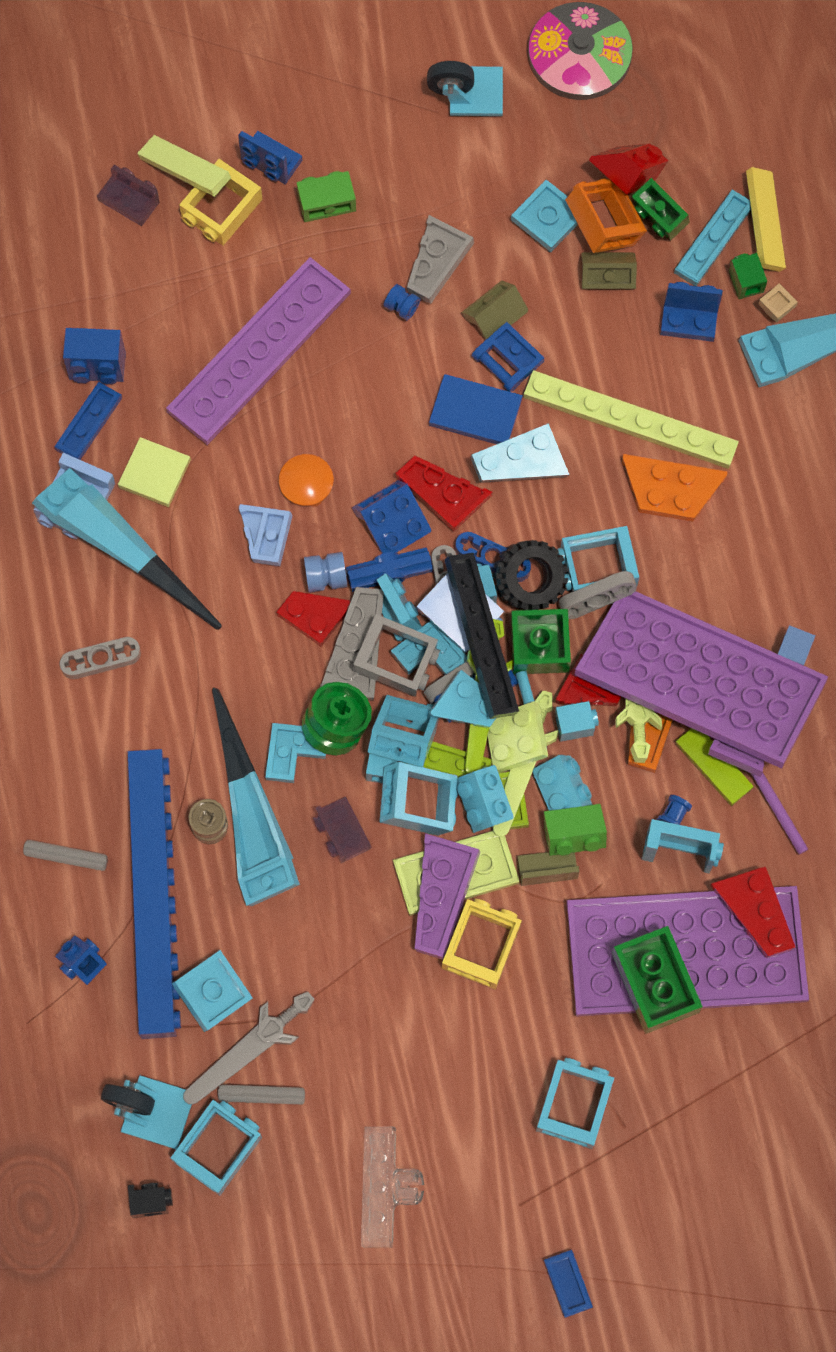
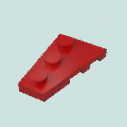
M413 456L395 473V478L407 483L411 492L453 532L489 500L493 494L492 491L472 485L469 480L455 477L445 472V469L417 456Z

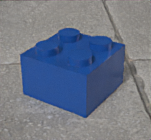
M66 328L63 359L69 380L77 383L101 381L104 384L124 382L126 350L121 330Z

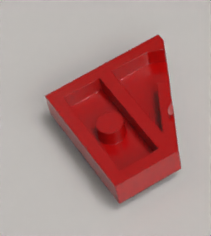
M293 591L276 613L282 620L322 647L346 616L351 601Z

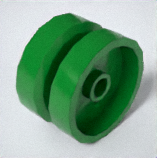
M332 682L323 685L317 689L302 718V731L305 739L313 748L324 754L337 756L349 753L356 748L371 721L372 708L368 698L358 688L348 683Z

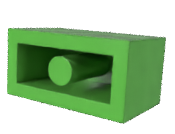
M335 171L327 176L318 178L307 177L297 182V194L304 222L356 212V198L349 171Z
M601 804L544 811V831L550 856L568 855L581 851L592 852L606 848L607 830Z

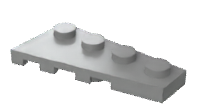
M356 587L320 687L332 682L348 683L358 688L368 700H374L376 680L354 672L353 664L375 614L382 616L384 597L382 589ZM379 641L369 661L374 666H377Z

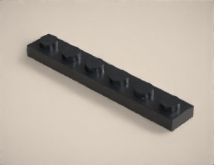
M474 552L448 556L444 561L489 718L494 719L515 715L519 712L518 704Z

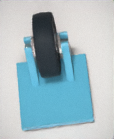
M442 61L428 69V88L437 94L448 96L450 116H503V67L469 66L459 61Z
M139 1076L137 1083L125 1080L123 1087L106 1084L101 1094L102 1101L116 1107L114 1115L124 1120L121 1133L175 1150L179 1146L192 1107L191 1104H187L184 1101L185 1089L143 1076Z

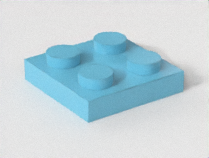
M545 180L511 215V221L550 252L578 225L565 201L568 196L548 180Z
M221 950L172 983L204 1032L253 999Z

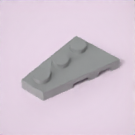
M429 215L425 235L421 239L418 258L415 259L408 282V293L415 294L431 304L473 246L474 238Z

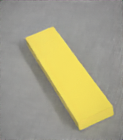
M751 167L746 171L757 254L764 269L780 272L786 268L773 173Z

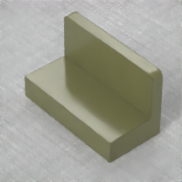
M581 253L582 289H636L637 261L635 253Z
M500 281L461 313L466 321L477 325L486 340L506 322L510 325L515 323L528 312V308L515 285Z
M549 852L517 856L521 886L578 879L580 873L579 866L576 864L575 852L568 855L550 856Z

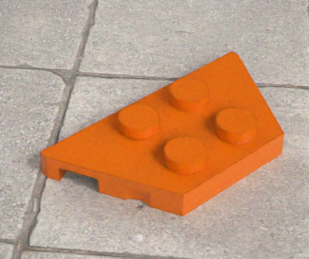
M623 454L622 464L626 468L631 490L636 498L635 502L639 513L694 522L702 508L710 501L715 491L727 477V471L627 454Z

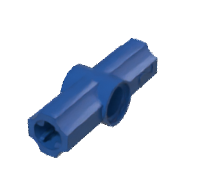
M426 547L401 554L386 552L378 555L372 561L346 567L350 588L353 592L356 587L369 588L379 585L377 579L384 574H387L394 580L399 579L402 583L406 578L433 572L430 554Z

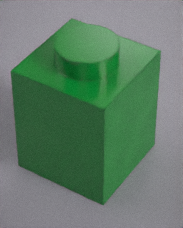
M740 254L731 260L728 272L738 299L764 293L767 278L758 254Z

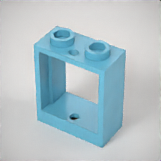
M627 526L562 538L561 547L557 548V554L563 556L565 560L562 564L568 568V572L565 574V578H568V583L564 584L566 591L570 590L572 593L595 583L578 585L571 552L616 544L622 571L631 572L636 586L638 585L639 573Z
M386 695L372 729L368 753L423 767L436 734L439 717L434 718L428 715L432 709L431 706ZM390 722L425 733L424 736L385 726V723ZM399 747L401 751H397L395 748Z
M402 762L384 767L380 823L437 836L452 832L456 822L457 775ZM408 777L438 784L436 820L405 813Z
M564 1058V1061L558 1060L536 1131L593 1149L614 1077L608 1076L609 1071L602 1068L592 1067V1070L580 1067L581 1062L574 1059ZM562 1072L604 1085L590 1132L548 1118Z
M212 1100L171 1156V1160L221 1196L260 1142L262 1136L258 1132L260 1127L247 1117L244 1121L234 1115L236 1110L223 1100L220 1104ZM216 1114L250 1138L221 1179L187 1156Z

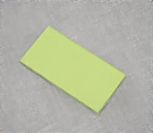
M494 831L456 842L480 850V855L464 900L519 884L520 881L505 836H497ZM424 851L393 860L409 916L419 912Z

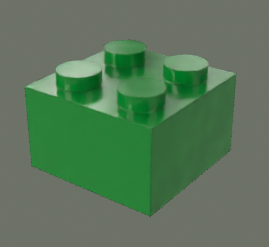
M568 609L512 611L510 624L513 674L520 671H526L527 674L569 673L571 654Z

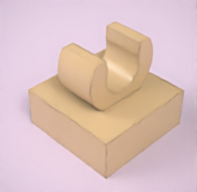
M778 284L764 295L758 304L777 323L792 311L798 302Z

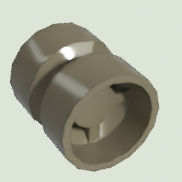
M204 799L195 803L190 809L189 823L192 833L198 841L210 845L223 840L228 831V821L225 810L216 800Z

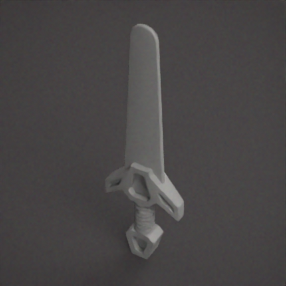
M306 992L294 997V1004L277 1018L268 1017V1002L260 1008L259 1024L184 1092V1101L187 1104H196L273 1044L291 1045L299 1037L283 1034V1027L289 1021H292L296 1015L308 1012L315 1000L311 994Z

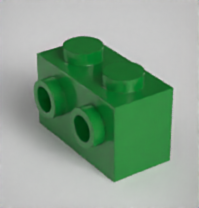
M652 178L632 196L634 208L639 217L643 220L647 217L654 224L651 228L661 238L666 236L671 241L690 223L689 215Z

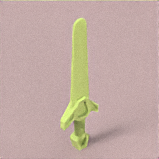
M542 691L535 700L540 707L542 723L545 721L547 712L553 711V695L547 691ZM559 730L545 734L547 746L557 740ZM537 761L510 769L504 790L514 817ZM514 818L493 826L495 835L502 837L507 835Z
M626 699V708L615 719L616 728L626 721L633 726L634 744L630 750L635 762L645 763L651 746L645 742V724L648 722L661 731L662 719L653 710Z

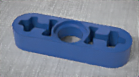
M472 532L460 534L456 539L455 545L457 555L474 552L476 563L482 564V566L489 565L493 573H496L497 568L494 567L495 563H489L485 559L486 553L497 551L501 554L502 551L507 550L506 547ZM468 541H472L473 548L464 551L462 543L466 544ZM482 545L484 547L481 551V557L479 558L477 557V550L480 551V546ZM529 559L521 563L523 564L524 571L520 570L518 572V582L525 581L530 575L531 563Z

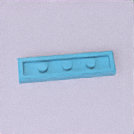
M732 189L675 268L674 274L692 285L698 286L750 213V200Z

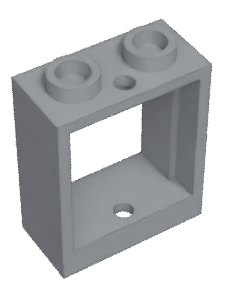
M375 614L353 664V671L416 697L419 689L424 691L430 675L425 674L429 664L435 665L441 650L437 649L438 639ZM383 629L427 647L413 681L369 663Z

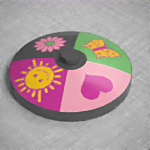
M587 2L566 3L545 13L532 29L528 45L529 64L537 80L554 94L573 100L594 99L614 90L626 77L633 54L631 36L622 20L610 10Z

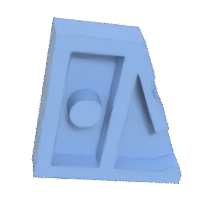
M240 504L239 510L244 523L245 535L249 543L251 559L254 563L280 566L293 516L291 511Z

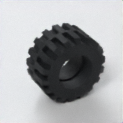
M529 540L512 544L507 547L506 551L501 552L499 555L500 560L495 562L494 567L497 568L496 573H493V579L497 581L495 589L500 591L501 595L499 597L503 601L509 602V606L516 607L519 610L548 608L550 604H555L558 601L557 597L559 595H563L565 589L562 587L568 583V578H565V572H568V568L562 564L565 559L562 555L556 553L558 550L554 546L550 547L548 543L543 541ZM526 559L537 561L543 570V582L535 592L525 591L517 580L518 568Z

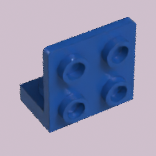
M243 131L238 135L242 162L251 169L257 168L264 172L272 181H280L286 185L303 161L302 155L259 131L253 137Z
M685 282L669 283L663 307L660 335L714 342L717 314L723 290L716 289L710 285L698 287L690 286Z
M399 480L352 507L356 517L365 521L382 554L398 552L431 532V528L408 484Z

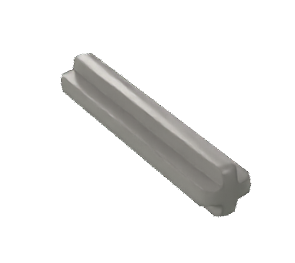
M26 840L23 848L25 856L101 871L106 869L108 857L105 854L33 840Z
M220 1085L218 1088V1099L225 1102L302 1105L305 1102V1089L299 1087Z

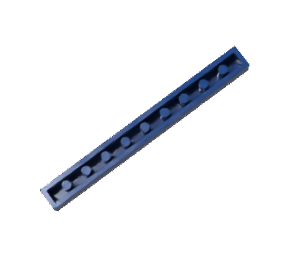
M162 749L128 751L139 1036L141 1039L176 1037V1029L181 1028V1012L175 1011V1000H180V996L172 985L174 982V971H179L178 953L173 954L172 943L178 941L177 925H172L171 914H176L175 897H170V886H175L174 868L169 869V858H174L173 840L168 841V830L173 829L172 813H167L166 802H171V787L165 784V775H170L169 758H164Z

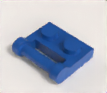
M508 322L503 324L472 353V357L477 362L481 361L505 384L504 388L509 392H513L533 370L535 371L544 363L545 359ZM494 349L517 372L511 376L488 354L490 350Z

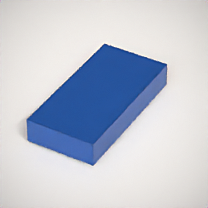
M570 1250L545 1259L544 1264L564 1318L593 1308L573 1251Z

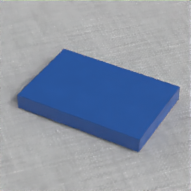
M444 374L429 426L499 444L509 440L523 395Z

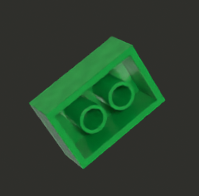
M669 926L614 946L611 954L645 1034L700 1013L703 1006Z

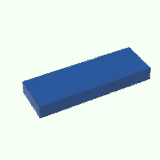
M98 382L54 446L55 450L61 454L65 453L81 460L121 401L122 395Z

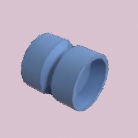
M343 552L327 554L325 559H322L319 555L304 557L309 593L324 590L326 585H329L331 589L347 587Z

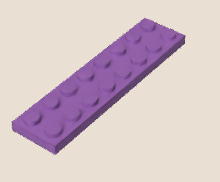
M310 257L166 407L167 413L208 445L351 294V289Z

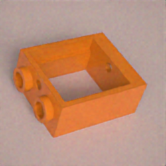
M603 178L589 183L586 181L580 182L572 188L573 191L565 199L593 253L632 247L647 232L628 194L626 195L610 179ZM604 200L617 226L604 228L591 202Z

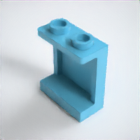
M652 819L646 835L642 860L653 862L658 847L705 856L704 873H710L712 867H717L719 860H721L724 843L719 842L720 833Z

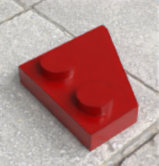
M580 654L555 703L571 705L589 701L590 705L617 706L622 696L575 676V669L583 657Z

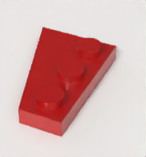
M766 866L711 883L710 887L722 898L727 905L726 907L740 921L747 934L766 958L796 948Z

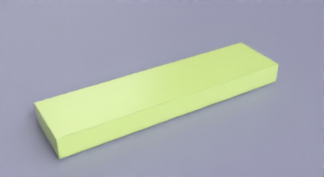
M156 135L137 153L141 160L212 196H215L231 179L228 171Z

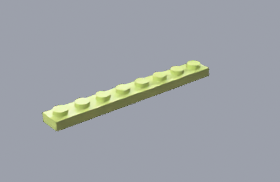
M534 370L524 392L525 399L727 469L730 468L739 443L737 440Z

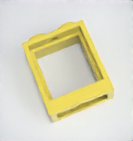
M218 159L214 165L228 171L231 179L224 186L242 197V201L221 225L194 208L206 194V192L196 187L191 190L179 206L184 223L192 228L194 226L197 227L211 242L217 241L224 246L262 201V191L260 186Z
M467 899L443 959L442 969L496 990L522 920L517 919L518 915L512 911L502 909L499 912L490 908L491 905L486 901L474 899L473 902ZM470 915L510 929L495 971L455 956Z

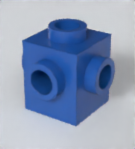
M75 935L71 940L63 944L61 950L55 956L63 964L59 969L68 978L73 980L77 977L86 985L107 965L97 954L100 949L87 938L85 941H82Z

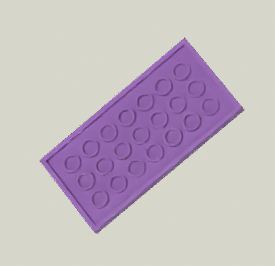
M636 591L630 596L613 603L575 669V676L781 769L828 679V676Z
M797 886L774 887L796 948L770 958L765 957L747 934L735 915H732L725 902L714 891L567 900L576 1017L636 1013L611 953L614 946L666 926L670 928L703 1006L702 1009L808 1002L809 994Z

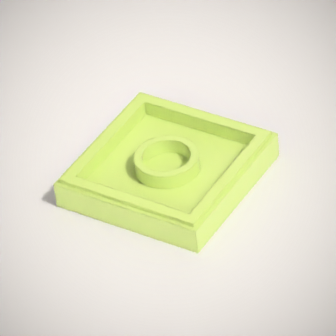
M140 437L118 483V487L169 507L191 458L188 455Z

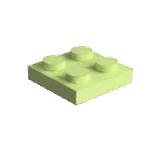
M533 701L518 706L519 712L517 714L496 718L489 727L488 741L492 764L497 767L498 773L548 757L538 703Z

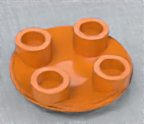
M301 454L289 459L283 465L279 474L281 494L292 503L301 506L316 507L320 505L331 492L334 483L333 472L328 463L322 458L311 454Z

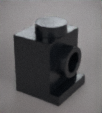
M148 1183L141 1185V1190H136L134 1185H128L130 1216L132 1218L169 1214L168 1206H173L171 1188L159 1187V1183Z

